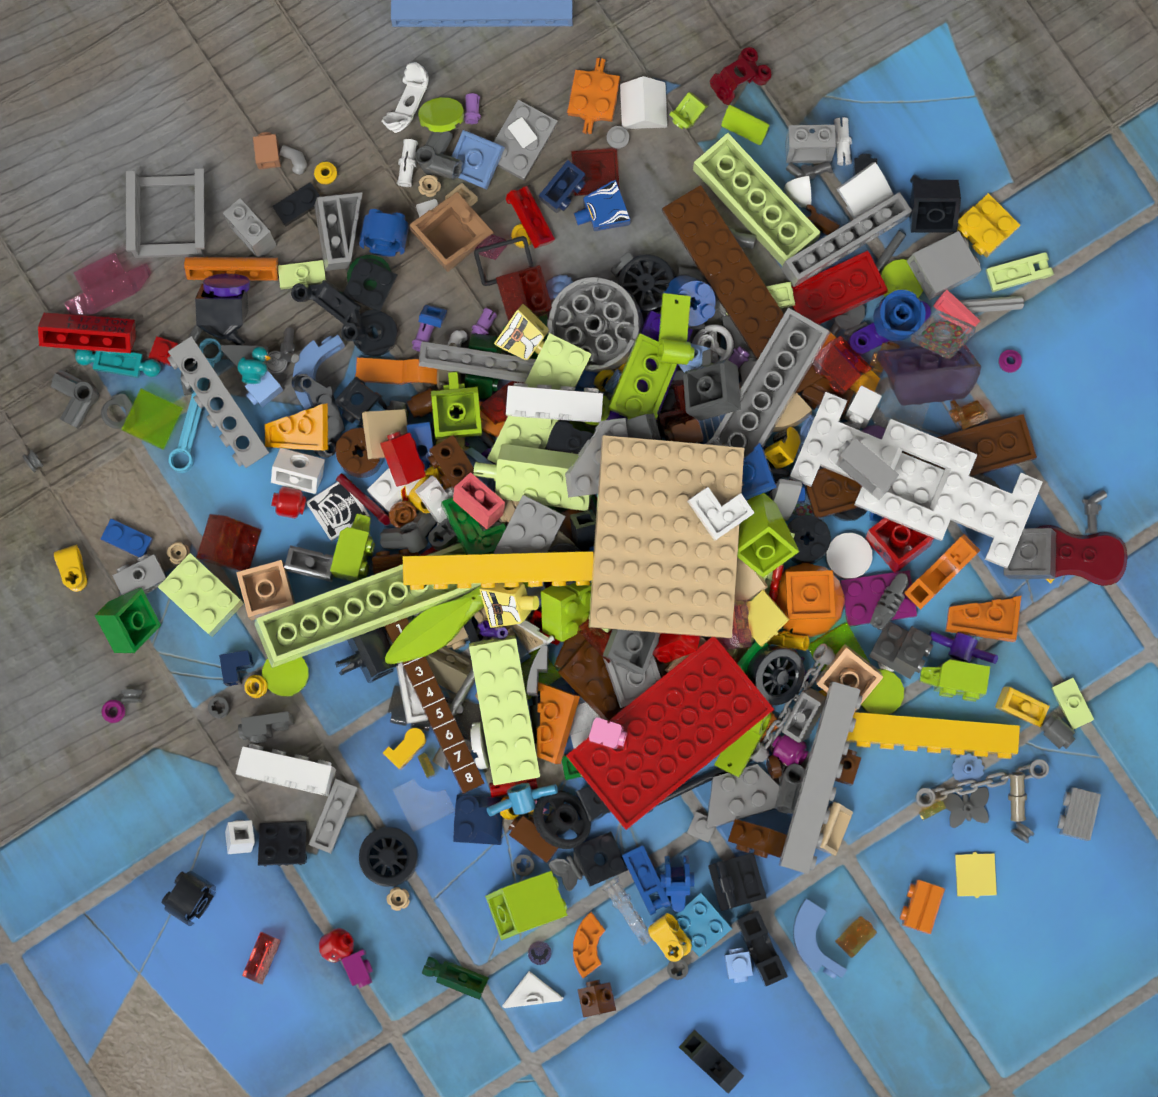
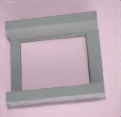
M195 169V175L160 177H138L136 171H126V251L132 252L135 258L204 256V169ZM195 186V243L141 245L140 187Z

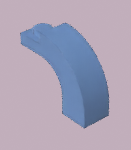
M339 335L327 337L321 342L322 345L320 347L317 346L314 340L311 341L300 353L299 361L295 363L293 377L297 374H306L316 381V373L319 366L326 359L345 347ZM295 391L304 410L311 409L307 394Z
M804 899L797 911L793 924V940L796 951L804 964L814 973H817L820 967L823 966L825 968L823 972L831 978L835 979L837 976L843 978L847 969L825 956L818 948L816 942L817 927L827 911L808 899Z

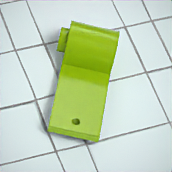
M662 294L658 342L659 362L687 365L694 358V347H691L690 342H687L691 296Z
M771 713L719 755L714 765L740 778L768 727Z

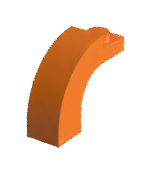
M963 534L904 594L921 610L981 550Z

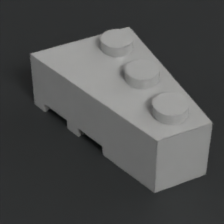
M362 192L317 197L314 206L325 271L347 269L351 262Z

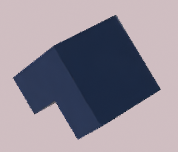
M249 650L219 655L223 684L227 687L242 684L240 670L254 668L252 653Z

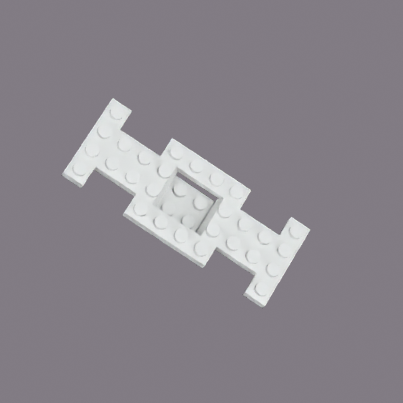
M825 392L789 478L811 487L819 467L822 466L853 479L836 465L839 459L836 455L847 440L851 443L856 438L896 471L899 476L880 500L862 487L854 505L939 541H942L950 520L990 536L993 540L985 560L1007 569L1042 481L1020 473L1012 494L969 476L977 457L975 453L893 419H890L882 440L840 423L839 419L847 400ZM902 451H905V452H907V453H909V454H912V455H914V456H917V457H919V458H921V459H924V460H926V461H929V462H931V463H934V464H936V465H938V466H941V467H943V468H946V469L943 470V469H940V468H938V467H935V466H933V465H931V464H928V463L923 462V461H921V460H919V459H916V458L911 457V456H909V455H907V454H904V453H902Z

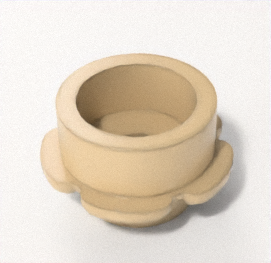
M434 175L423 176L419 180V192L427 197L435 196L436 192H439L441 188L437 177Z
M182 542L173 543L167 550V556L170 557L169 560L173 564L181 563L190 553L189 547L186 544L183 545Z
M395 887L387 895V903L391 905L393 910L400 911L409 905L410 900L408 898L410 895L406 889Z

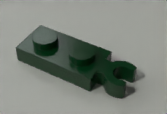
M428 957L422 970V974L425 976L437 977L436 983L480 1000L489 979L484 975L446 960L443 964H440L433 957Z

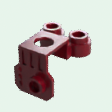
M744 48L738 55L737 61L724 67L720 74L715 73L710 79V87L724 104H731L735 98L734 91L740 84L748 81L749 84L754 82L757 85L763 86L770 80L772 76L771 69L766 65H756L758 54L754 48ZM737 67L744 77L737 76L734 68Z

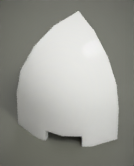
M809 176L800 177L786 183L784 191L789 199L798 204L799 207H806L807 204L811 205Z

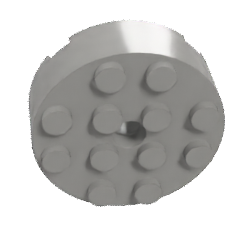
M589 277L569 284L557 295L551 305L552 308L547 323L548 334L550 333L591 353L585 371L599 373L604 370L616 369L627 362L637 335L642 331L643 317L638 303L623 287L607 279ZM599 319L600 324L597 330H591L590 325L592 321Z

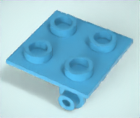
M702 892L685 906L684 911L674 916L679 926L691 940L692 949L699 957L733 929Z

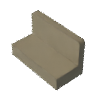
M442 647L425 656L437 683L457 694L473 667L472 660L446 647Z

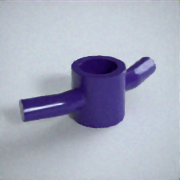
M932 630L929 633L932 641L949 647L948 655L956 660L970 663L971 658L975 657L996 664L998 661V655L977 649L978 641L968 635L956 633L955 638L951 639Z

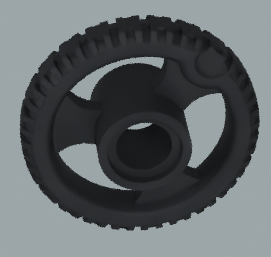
M558 790L557 794L543 796L537 801L533 811L534 825L540 836L548 844H552V846L560 849H571L579 846L586 840L590 833L591 822H589L586 811L578 797L573 796L572 793ZM546 803H550L554 811L548 816L547 823H545L543 809ZM569 829L577 834V837L573 839H562L556 836L563 835Z

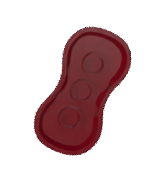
M1053 525L1036 527L1051 528L1056 532L1055 578L1074 575L1097 585L1108 586L1117 583L1123 577L1127 567V548L1122 539L1117 535L1109 532L1075 535Z

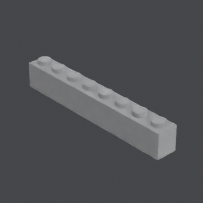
M830 682L779 866L809 874V870H814L817 857L814 856L816 847L821 846L824 834L820 833L822 824H827L830 810H827L829 800L833 801L837 788L833 787L835 778H840L843 764H840L842 755L847 754L850 742L846 741L848 732H853L856 723L853 714L855 709L859 710L863 696L859 695L861 689L837 682Z

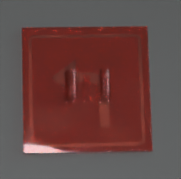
M617 149L571 151L572 163L586 174V179L584 180L586 185L578 194L574 192L575 196L589 195L616 180L620 190Z

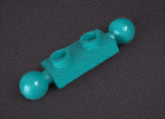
M78 349L75 353V359L78 364L86 366L92 362V369L95 371L139 378L140 371H143L148 377H156L161 371V365L157 360L148 359L142 362L143 355L139 353L96 351V354H94L91 350Z

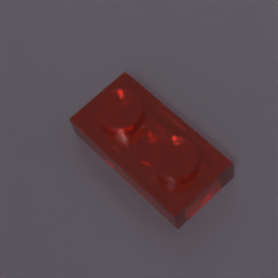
M260 931L242 976L263 985L281 940Z

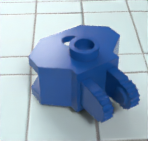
M688 855L683 856V867H670V858L665 856V873L661 874V888H666V896H671L672 909L679 913L685 909V895H690V887H694V872H690Z

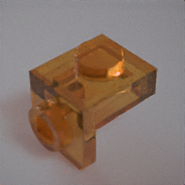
M892 342L882 343L879 352L873 353L870 365L873 366L872 371L880 376L888 355L901 359L904 350Z
M955 400L950 401L952 410H949L950 417L954 423L958 422L963 430L988 419L986 410L978 400L962 407Z
M860 916L849 925L835 942L853 958L877 934V931L869 921Z

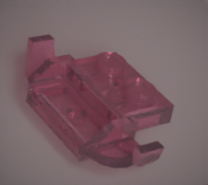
M112 253L73 272L83 294L65 302L64 305L69 314H95L136 294L142 288L151 272L145 263L125 273L116 253Z

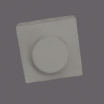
M696 812L686 834L708 843L714 828L707 830L706 822L708 816Z

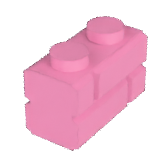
M596 718L589 734V741L617 749L619 745L624 746L627 732L624 731L622 725Z

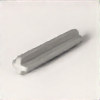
M1022 296L959 300L972 313L1017 310L1024 307Z

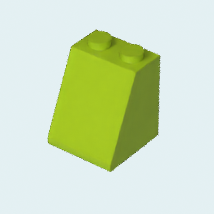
M765 493L752 497L747 501L754 514L739 524L737 557L762 578L799 552L777 504Z
M552 871L506 886L485 896L501 941L568 916L566 902L561 898L558 890L559 883L557 878L553 876Z

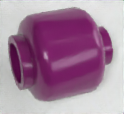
M786 734L783 736L778 735L772 744L774 747L773 755L778 757L779 761L787 767L791 764L801 765L808 755L806 742H797Z

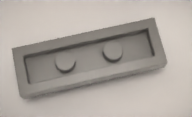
M335 779L310 840V846L332 854L358 790L357 787Z

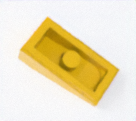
M1011 687L1002 688L995 708L1038 727L1042 726L1050 707Z

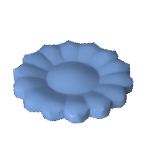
M559 275L548 280L543 290L545 296L551 300L555 299L565 287L573 283L572 278L567 275Z
M970 753L960 755L959 758L955 759V763L952 764V774H954V779L958 780V782L967 780L979 782L984 775L982 760L974 755L972 756Z

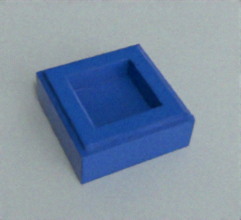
M425 305L420 313L418 322L441 328L446 318L447 310Z

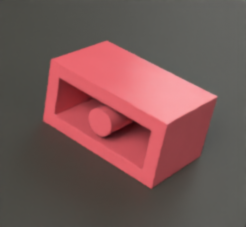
M471 472L454 487L453 501L486 530L503 516L505 502Z

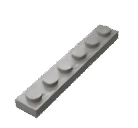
M423 341L420 345L419 366L523 383H525L536 359L524 360L517 356Z

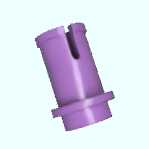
M470 93L465 97L464 119L467 124H477L478 120L481 119L479 114L480 95Z
M484 308L476 325L472 326V334L489 335L488 330L497 314L495 312L491 314L492 310Z
M420 322L416 338L412 340V348L420 352L421 342H429L434 326L425 325V323Z
M741 346L737 349L734 348V353L729 358V361L737 365L738 369L745 361L749 360L748 357L750 355Z

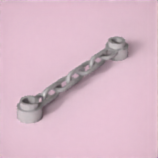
M826 644L819 645L814 651L813 658L816 660V663L805 674L801 689L804 688L802 691L807 690L813 685L824 664L829 665L834 660L835 654L833 649ZM811 673L815 676L809 683L808 681H806V679ZM799 692L792 700L798 701L800 697ZM792 700L785 704L778 719L772 723L763 741L759 742L750 757L755 762H764L769 755L767 748L780 734L784 723L793 708L788 707ZM776 725L777 727H779V729L777 730L775 735H773V733L770 732Z
M1039 759L1033 761L1030 765L1016 770V772L1029 769L1030 775H1026L1024 780L1029 778L1041 779L1048 774L1049 766L1044 760ZM1036 765H1039L1042 768V772L1040 774H1037L1034 771V767ZM999 772L987 776L985 781L977 783L975 780L959 782L954 789L946 790L943 787L935 789L922 788L916 793L915 800L919 806L929 807L934 802L946 799L950 793L956 792L959 795H965L975 792L978 786L987 785L992 788L1004 785L1010 779V775ZM1003 776L1000 779L1004 781L990 784L993 782L992 779L989 780L990 778ZM973 783L970 785L973 789L961 792L963 788L959 786ZM943 791L940 792V795L944 796L935 798L934 792ZM922 794L928 795L929 800L927 802L921 801Z

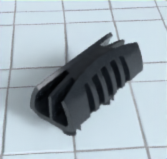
M384 626L348 639L347 641L353 651V655L335 662L336 668L348 665L339 672L341 676L356 668H360L368 683L392 673L393 668L398 666V663L387 664L385 662L386 654L392 643Z

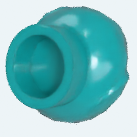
M256 347L253 350V359L247 360L245 357H242L239 360L237 368L242 375V382L259 384L261 377L266 374L267 365L264 361L270 360L271 357L268 356L267 350L263 347Z

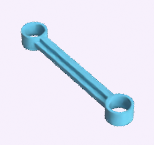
M208 338L200 343L199 348L203 353L204 347L208 344L218 346L219 352L217 356L206 358L213 368L214 364L221 360L223 352L217 340ZM201 378L197 383L198 389L207 391L210 380ZM194 390L178 447L170 453L168 459L172 469L178 473L188 472L194 462L190 452L202 408L200 409L193 398L197 395ZM179 453H184L189 457V462L184 468H176L173 464L174 457Z

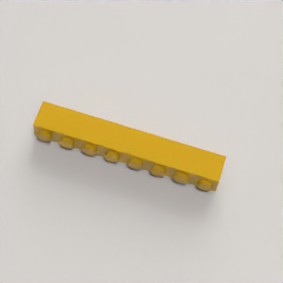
M594 551L403 556V585H410V590L424 589V585L434 584V589H448V584H457V588H472V583H481V588H495V583H505V587H519V582H528V587L543 586V582H552V586H566V581H576L577 586L590 585V581H592Z
M854 712L853 718L856 719L853 732H848L846 741L856 743V747L870 748L871 744H879L880 749L894 750V746H903L904 751L917 752L918 748H927V753H941V750H950L951 755H964L965 752H974L975 757H988L989 753L997 754L999 759H1011L1012 755L1018 754L1020 726Z

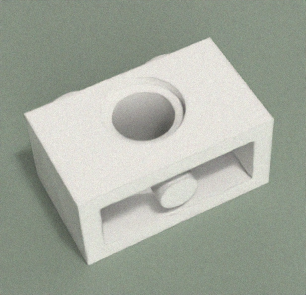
M861 386L844 419L848 420L849 423L856 424L859 429L860 427L866 428L882 396Z
M280 448L272 466L271 483L316 494L323 477L325 459Z

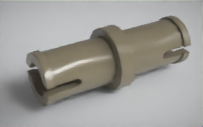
M1023 772L1010 773L1008 800L1011 801V821L1015 822L1026 820L1025 800H1027V794L1025 793V773Z

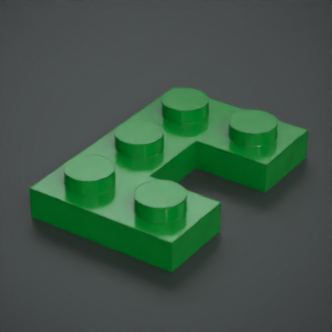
M453 497L441 502V507L466 555L494 553L506 530L504 523L482 531L479 523L454 502Z

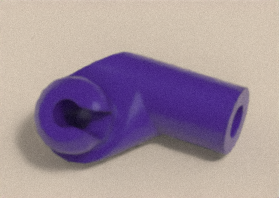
M488 620L478 624L482 636L505 639L508 635V630L504 627L490 628Z

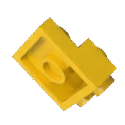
M988 193L958 220L957 232L959 231L962 237L967 238L973 244V249L979 255H984L988 258L1020 227V224Z

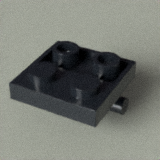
M753 853L708 865L721 911L767 898Z

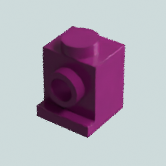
M365 950L341 959L352 986L358 984L359 988L373 983L370 975L373 972L372 966L368 959L364 960L362 957L366 955Z

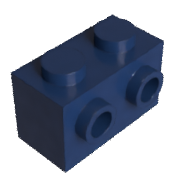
M567 160L539 194V200L555 213H558L560 209L565 211L572 202L569 198L573 193L576 192L578 194L586 185V182H584L586 174Z

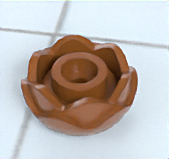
M398 501L389 511V520L397 528L412 522L417 516L416 507L409 501Z

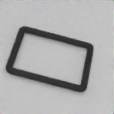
M525 236L477 248L474 251L483 286H490L530 275L535 271L528 241ZM523 241L530 270L486 282L479 253Z

